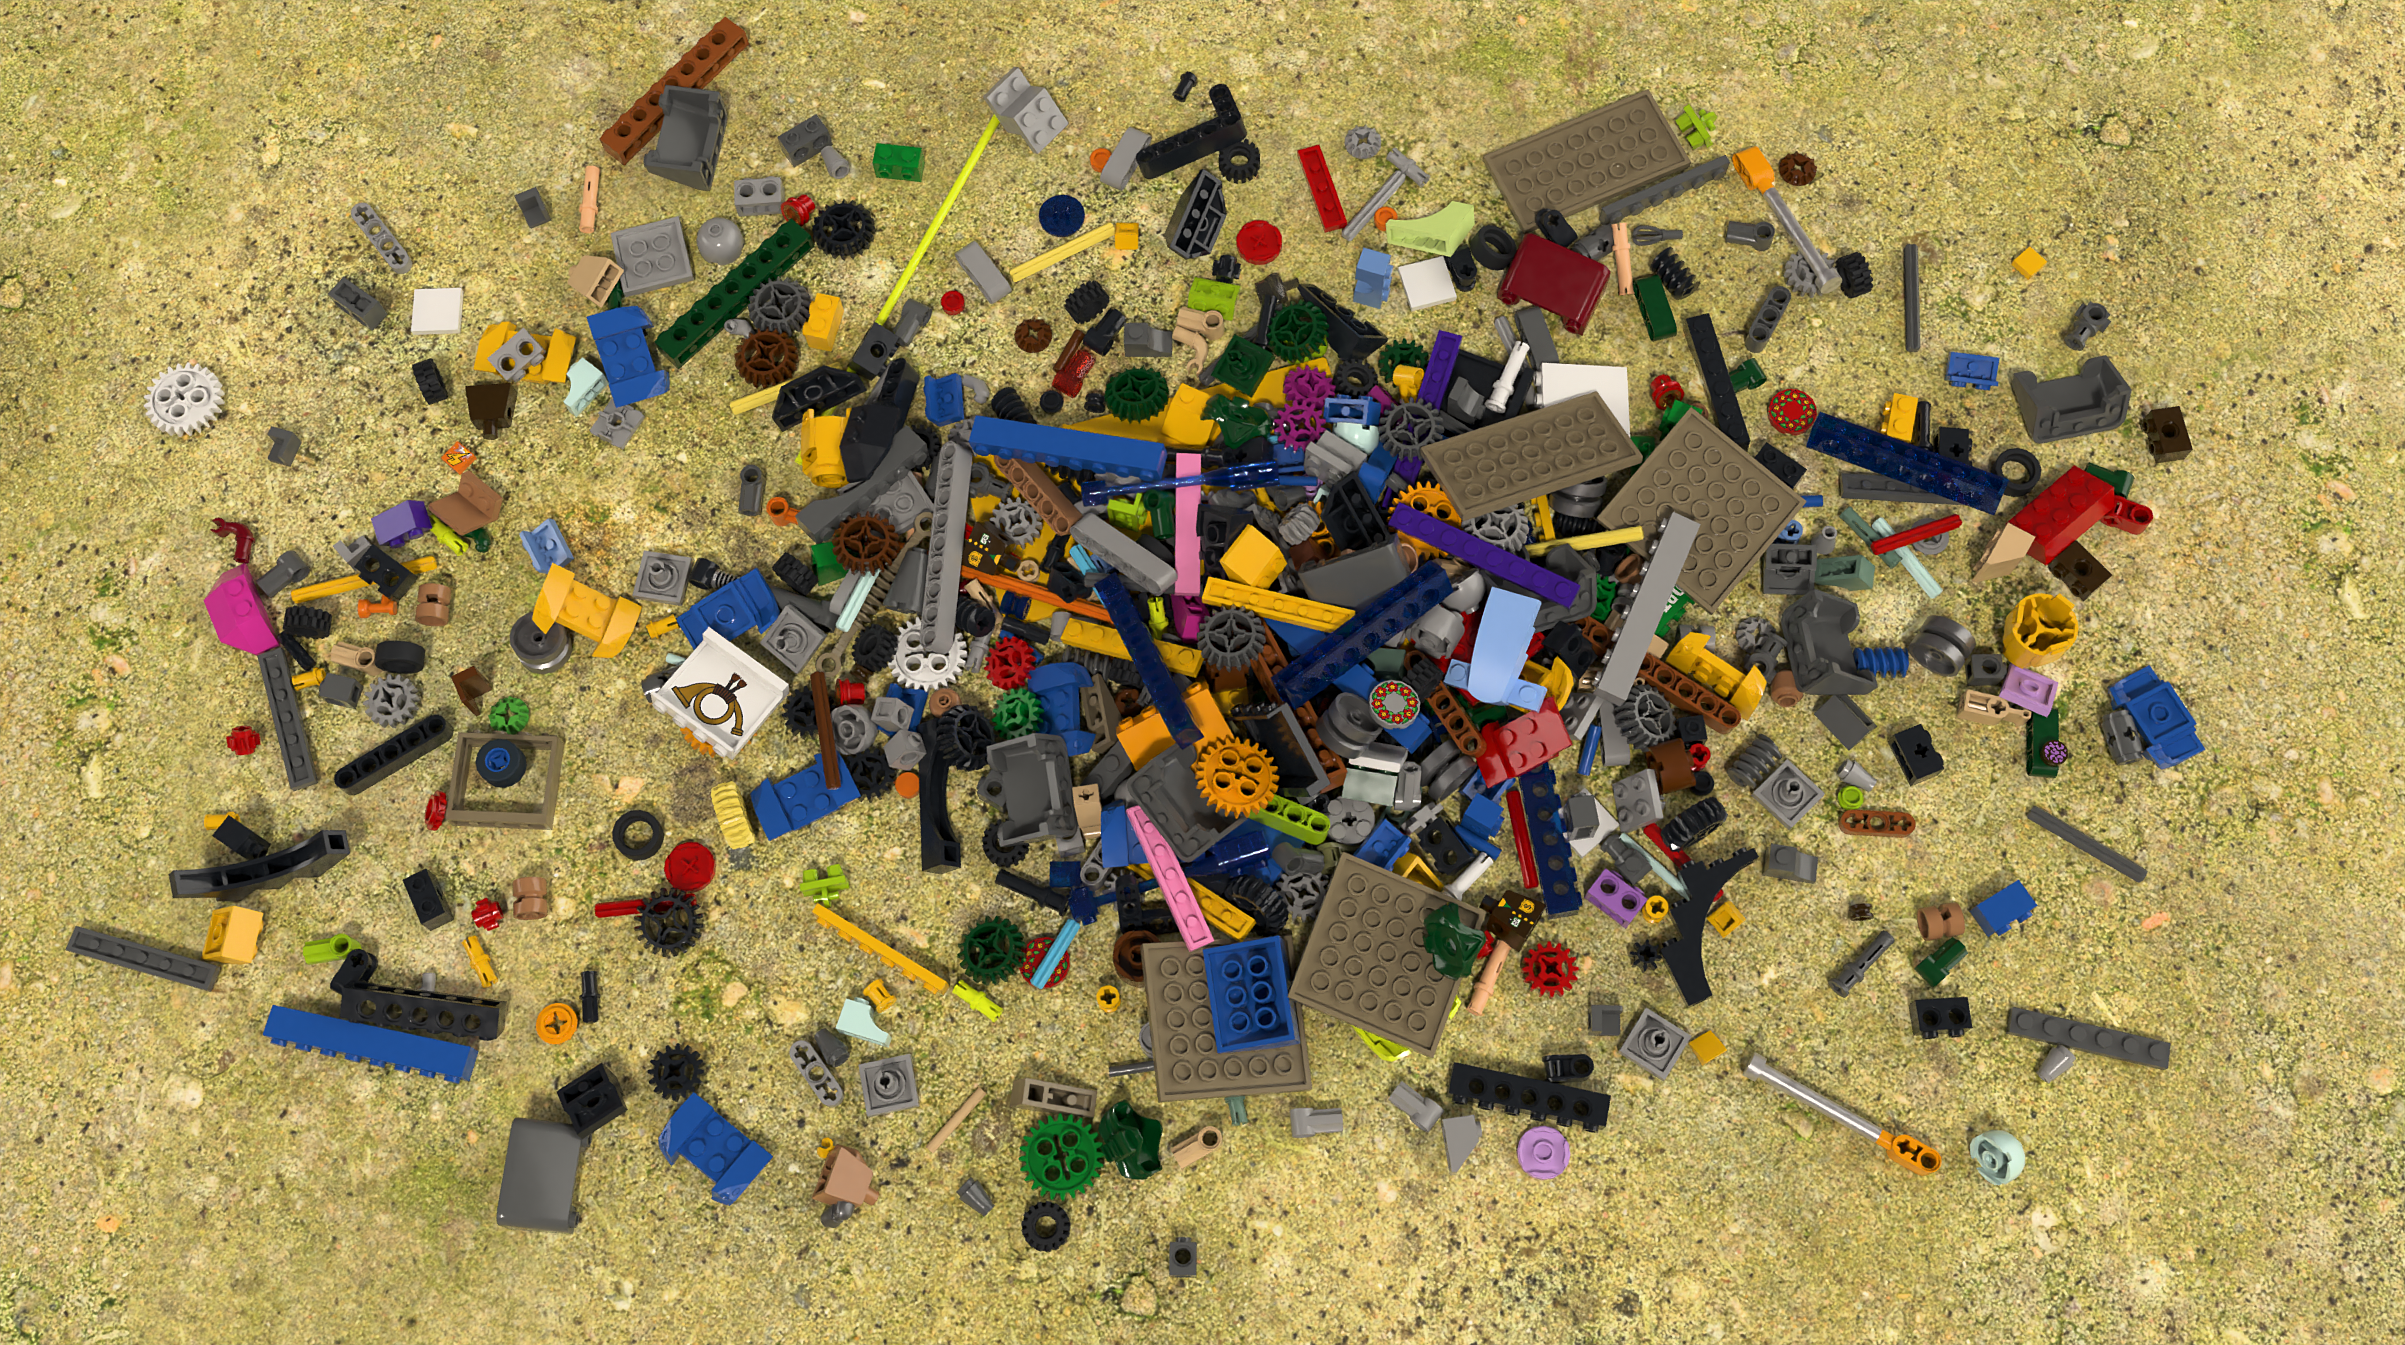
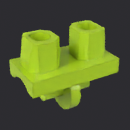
M1690 104L1683 107L1685 113L1680 115L1675 122L1682 133L1692 126L1696 130L1686 137L1692 149L1694 150L1704 144L1707 148L1713 145L1710 139L1711 136L1705 128L1708 127L1710 131L1716 129L1714 122L1717 119V115L1715 112L1706 113L1702 109L1698 113L1701 117L1699 119Z
M840 864L827 867V879L819 880L817 869L804 870L803 883L799 884L800 891L803 892L804 897L813 896L814 903L823 902L825 908H831V900L840 898L839 890L850 889L849 881L844 875Z

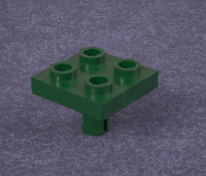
M1234 334L1211 376L1252 398L1276 356Z

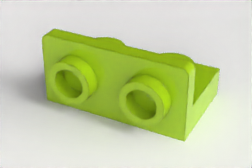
M1195 277L1189 291L1187 308L1203 312L1217 311L1224 320L1232 321L1235 305L1240 294V286Z
M1137 492L1134 505L1124 499H1110L1107 506L1109 522L1112 526L1138 532L1140 524L1144 525L1146 522L1148 511H1145L1142 493Z

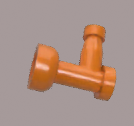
M383 594L381 603H371L368 599H359L358 615L360 618H369L372 613L396 615L397 602L392 600V597L388 599Z

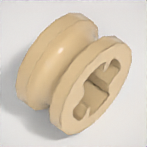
M1031 560L1021 562L1017 570L1019 580L1032 584L1036 583L1040 577L1038 565ZM1031 568L1034 575L1029 574L1025 577L1024 570L1029 571Z

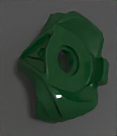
M1222 394L1212 396L1206 402V406L1200 415V420H1214L1219 424L1224 443L1231 449L1238 448L1255 436H1263L1268 441V436L1271 434V427L1273 426V422L1264 408L1248 406L1249 400L1234 396L1232 401Z
M1447 902L1446 905H1442L1424 919L1423 924L1428 934L1423 936V942L1427 953L1433 954L1435 970L1441 975L1457 981L1459 978L1474 976L1471 971L1479 951L1486 943V936L1483 931L1464 925L1459 919L1458 904Z
M1126 1099L1114 1104L1106 1111L1099 1124L1098 1131L1106 1143L1101 1147V1150L1107 1162L1115 1161L1123 1177L1135 1180L1147 1179L1163 1169L1159 1160V1144L1163 1128L1158 1120L1145 1117L1134 1111Z

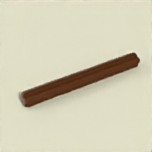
M816 671L810 675L825 783L828 790H837L841 787L826 677L824 672Z

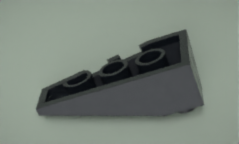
M1311 284L1298 285L1297 289L1305 303L1312 302L1327 317L1326 322L1329 324V329L1326 331L1329 337L1326 340L1330 347L1338 354L1340 360H1347L1348 362L1350 359H1355V362L1358 359L1364 360L1388 341L1389 338L1368 321H1365L1363 324L1354 318L1355 312L1337 306V300L1317 286Z
M1198 504L1196 533L1197 537L1201 536L1202 543L1199 559L1204 560L1205 573L1202 575L1203 592L1208 577L1230 581L1220 563V559L1248 524L1253 525L1254 513L1237 507ZM1205 604L1206 607L1221 612V607Z

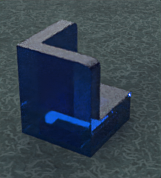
M1050 861V887H1070L1071 892H1082L1080 877L1081 861Z

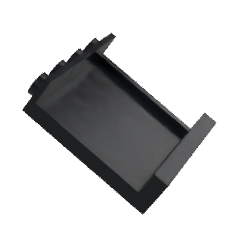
M1459 349L1440 410L1447 413L1448 397L1458 377L1468 380L1470 387L1478 394L1484 396L1485 406L1486 400L1490 399L1494 390L1493 384L1500 379L1505 365ZM1526 367L1524 372H1518L1512 385L1514 392L1508 397L1504 413L1494 412L1486 407L1482 418L1476 419L1474 425L1458 418L1455 419L1468 428L1476 430L1517 417L1532 384L1535 370ZM1444 428V433L1441 434L1448 438L1456 436L1446 428Z
M1262 701L1258 704L1251 702L1246 705L1239 703L1230 709L1231 713L1224 717L1226 721L1242 720L1254 744L1259 743L1258 751L1261 752L1266 749L1265 758H1274L1270 766L1278 767L1274 775L1279 776V780L1276 783L1278 789L1273 794L1281 797H1312L1331 784L1287 702L1276 703V701L1265 703Z

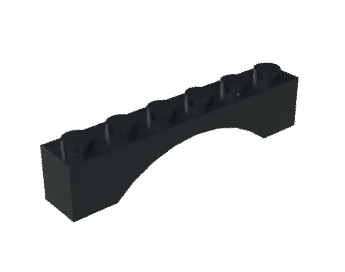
M1706 313L1687 318L1684 325L1685 338L1690 353L1694 357L1702 375L1715 427L1748 452L1751 440L1710 314Z
M934 718L917 725V733L921 734L926 754L918 762L921 863L923 872L945 874L961 868L960 842L951 828L946 807V782L949 759H943V751L938 750L940 743L935 741L939 734L935 732V729L939 726L937 721L940 718Z

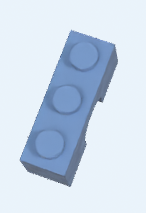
M1363 247L1356 267L1355 279L1358 281L1354 290L1353 302L1380 309L1382 302L1388 301L1391 291V275L1394 267L1390 265L1391 255Z

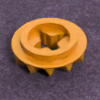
M554 1003L548 1005L537 1017V1034L550 1045H561L563 1042L571 1040L572 1035L577 1031L578 1018L574 1010L566 1004ZM556 1015L560 1021L567 1022L560 1026L559 1033L554 1027H548L555 1023Z

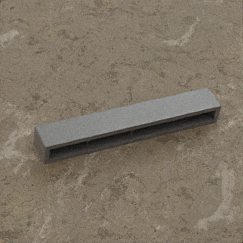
M1672 512L1668 519H1662L1658 528V532H1661L1658 540L1654 539L1648 551L1652 556L1649 562H1644L1639 572V575L1643 576L1640 584L1635 583L1630 593V597H1633L1631 605L1626 604L1620 618L1624 620L1621 628L1617 626L1612 635L1613 647L1611 650L1607 649L1601 662L1605 664L1602 672L1598 671L1593 679L1592 685L1595 686L1593 695L1618 706H1621L1626 701L1701 524L1675 512Z

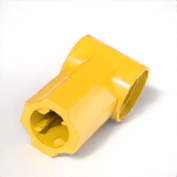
M1401 364L1395 368L1393 383L1399 386L1400 399L1402 398L1405 403H1409L1410 397L1416 403L1425 375L1423 369Z

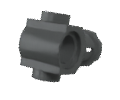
M2091 301L2088 305L2082 303L2074 314L2078 317L2074 322V330L2071 334L2065 336L2064 341L2069 348L2075 351L2083 350L2086 345L2085 342L2089 337H2094L2098 331L2103 333L2111 323V320L2108 319L2110 313L2099 303Z
M982 462L973 463L971 466L968 497L981 498L983 496L988 497L990 494L1000 498L1003 503H1007L1008 498L1011 497L1013 492V484L996 479V475L989 472L990 467ZM974 478H981V481L978 483L971 482Z
M1227 488L1218 490L1208 500V504L1237 507L1244 510L1253 504H1257V498L1252 491H1243L1241 494H1238Z
M1768 632V638L1761 650L1756 649L1751 656L1746 654L1739 667L1743 668L1748 674L1754 664H1763L1766 671L1762 675L1767 683L1771 684L1777 674V671L1774 670L1778 663L1776 657L1783 646L1786 647L1788 645V642L1775 633Z
M1618 834L1610 836L1601 846V850L1604 853L1607 852L1615 860L1614 866L1632 886L1642 880L1653 869L1636 849H1628L1620 841Z

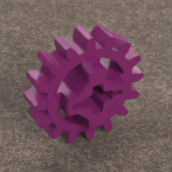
M1306 365L1305 369L1302 370L1298 366L1295 372L1291 370L1289 375L1286 376L1283 384V393L1287 394L1286 401L1296 400L1298 405H1302L1303 400H1306V406L1310 407L1314 403L1316 404L1315 409L1319 411L1323 410L1325 406V398H1334L1336 386L1331 385L1332 378H1325V371L1320 374L1317 367L1314 370H1310L1309 366Z
M1293 400L1292 407L1285 404V412L1280 410L1277 412L1281 419H1274V424L1279 426L1274 429V434L1281 435L1277 442L1285 441L1284 449L1287 450L1292 446L1294 453L1298 451V448H1302L1303 453H1305L1309 443L1318 442L1321 438L1319 434H1323L1326 431L1325 428L1321 427L1326 424V419H1319L1322 415V410L1315 412L1316 404L1313 403L1308 407L1306 406V400H1303L1302 405H1298L1297 401ZM1294 412H1303L1302 414L1295 416L1292 414ZM1312 417L1316 423V431L1310 426ZM1301 422L1304 423V429H1300L1299 431L1295 430V423L1297 425H1299ZM1284 423L1290 428L1288 436L1284 431ZM1301 438L1308 439L1307 441L1297 442V440Z

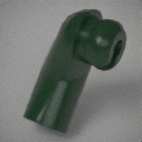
M478 528L462 535L474 539L476 551L486 553L489 550L491 540L486 530Z

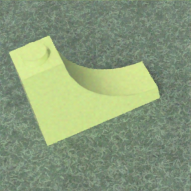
M1452 201L1443 210L1425 218L1415 220L1389 219L1386 223L1387 242L1393 245L1451 257L1475 225L1474 207L1470 204Z

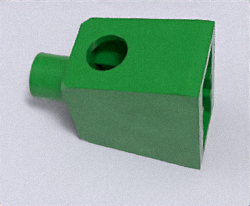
M832 541L811 546V566L814 575L819 580L818 586L845 578L850 570L845 571L842 564L837 563V556L833 554L832 550L835 547ZM846 549L850 555L856 558L860 554L852 552V549Z

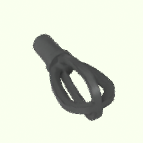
M1649 225L1637 226L1632 232V240L1638 246L1683 238L1682 230H1665ZM1636 235H1657V236H1644V237H1642V236H1636Z

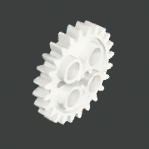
M187 362L185 368H183L178 363L176 370L169 366L168 374L165 375L159 372L161 379H152L156 385L154 387H147L151 394L144 396L148 403L144 404V407L148 410L146 415L151 419V423L160 431H166L170 436L176 433L179 437H182L184 431L189 436H192L193 429L201 433V426L204 425L209 428L208 420L216 421L217 418L214 416V413L222 412L218 405L225 404L221 396L225 395L221 389L223 385L214 373H211L207 367L202 368L199 364L193 367Z
M916 617V624L914 625L907 621L908 628L906 630L902 627L898 628L901 635H895L898 639L896 641L898 647L894 648V650L897 652L896 655L891 656L893 661L891 663L888 662V666L890 669H894L891 673L894 678L898 677L899 685L906 682V689H911L913 686L915 689L923 688L929 695L930 688H934L937 691L941 685L944 688H948V681L954 684L957 683L954 675H963L959 667H964L966 661L963 658H967L968 654L967 651H964L967 648L966 642L961 641L963 639L962 633L956 634V626L954 628L953 644L948 652L949 656L922 647L921 644L915 648L910 647L911 642L920 638L921 621L918 617ZM927 652H931V654L928 655V658H924L927 655ZM915 663L921 665L916 671L909 670L910 666ZM938 663L946 664L942 670L934 669V666Z

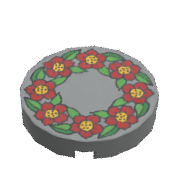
M1389 680L1381 682L1374 687L1369 696L1370 716L1377 724L1386 729L1407 728L1413 724L1420 711V701L1417 693L1411 686L1402 681Z

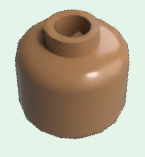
M1781 669L1777 672L1770 684L1771 699L1782 707L1795 706L1801 701L1804 693L1797 690L1792 670Z
M949 688L935 691L929 700V709L934 718H941L942 714L951 707L962 705L958 693Z

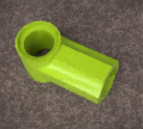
M337 934L332 938L305 942L303 956L306 964L313 965L345 960L350 951L362 949L359 941L346 934ZM348 943L347 950L342 952L343 946Z

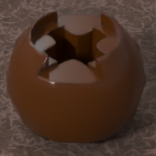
M1132 687L1123 688L1114 697V702L1124 718H1134L1144 708L1136 702L1141 693L1137 689ZM1131 698L1133 703L1130 704V707H1126L1125 703Z

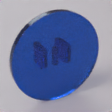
M1053 196L1047 199L1039 210L1041 227L1045 232L1055 237L1071 236L1078 232L1084 224V208L1072 196Z
M1420 705L1419 712L1430 721L1428 726L1433 731L1431 733L1433 744L1437 749L1442 745L1440 735L1447 732V729L1443 724L1436 728L1435 724L1441 722L1437 715L1430 717L1426 709Z

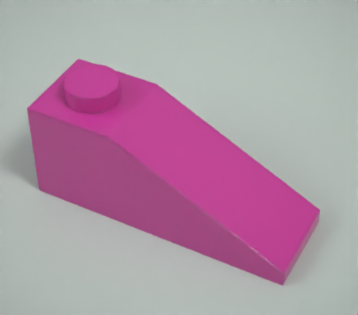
M1171 594L1176 632L1184 643L1195 645L1199 642L1197 640V633L1201 632L1199 630L1200 623H1205V615L1211 616L1205 604L1202 603L1201 597Z

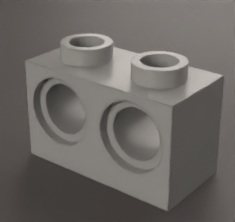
M781 177L744 178L734 181V203L739 217L782 214L781 204L785 202V189Z
M522 328L489 356L487 360L506 381L510 383L513 380L518 382L526 375V369L531 365L535 367L544 360L545 357L543 355L546 351L525 328ZM529 343L532 344L533 352L527 356L523 355V346ZM508 359H514L515 367L511 371H505L504 363Z

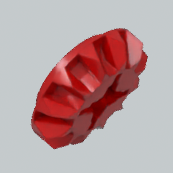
M435 791L430 796L426 806L425 824L427 829L431 831H437L444 819L447 800L446 794L442 791Z

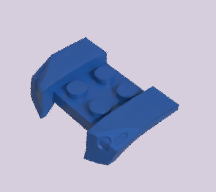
M638 306L620 307L586 317L616 408L655 397L670 390L669 372L665 370L656 371L643 332V329L653 328L654 325L642 308Z
M755 568L691 606L690 610L677 617L676 621L695 650L703 641V633L708 627L731 642L756 625L760 634H762L777 620L780 611L774 594L759 569Z
M1074 662L1051 663L1035 668L1033 671L1030 670L1029 674L1032 678L1028 679V691L1036 694L1035 698L1041 700V704L1038 707L1044 709V712L1039 714V718L1043 719V722L1037 723L1036 726L1039 728V731H1036V733L1062 737L1066 743L1068 757L1089 753L1096 734L1080 731L1079 687L1094 686L1087 669Z
M2150 665L2107 687L2108 694L2111 696L2113 711L2123 707L2124 710L2128 711L2129 715H2132L2137 730L2149 746L2142 755L2147 760L2153 761L2161 770L2178 765L2205 751L2204 746L2195 734L2196 728L2194 726L2197 723L2169 681H2160Z
M837 750L841 787L837 790H828L826 788L822 756L819 753L814 755L817 764L773 785L771 778H766L750 793L755 813L769 841L788 832L800 830L840 810L843 805L861 797L844 760Z
M1120 799L1103 806L1101 811L1103 868L1149 863L1125 812L1123 800ZM1205 852L1193 861H1205ZM1176 855L1179 862H1185Z
M694 1092L670 1118L658 1138L659 1149L671 1166L675 1164L679 1155L684 1157L716 1184L711 1190V1199L728 1206L737 1200L773 1158L770 1153L754 1140L751 1141L716 1113L712 1106Z

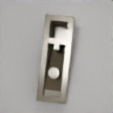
M1096 674L1091 677L1094 686L1080 687L1088 732L1096 734L1091 747L1092 751L1106 755L1119 740L1116 735V727L1119 726L1118 723L1123 718L1102 676Z
M1022 1078L1013 1080L1010 1107L1094 1118L1097 1091Z

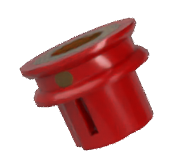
M801 194L797 198L790 197L781 204V212L785 220L788 222L790 219H793L801 227L808 223L809 215L815 209L814 202L805 194Z
M1659 375L1651 382L1653 390L1652 400L1660 410H1666L1667 406L1672 408L1675 400L1682 401L1684 398V391L1679 382L1672 381L1669 375Z
M837 678L835 685L836 706L841 707L847 704L863 705L865 701L864 684L850 683L848 678H845L844 681Z

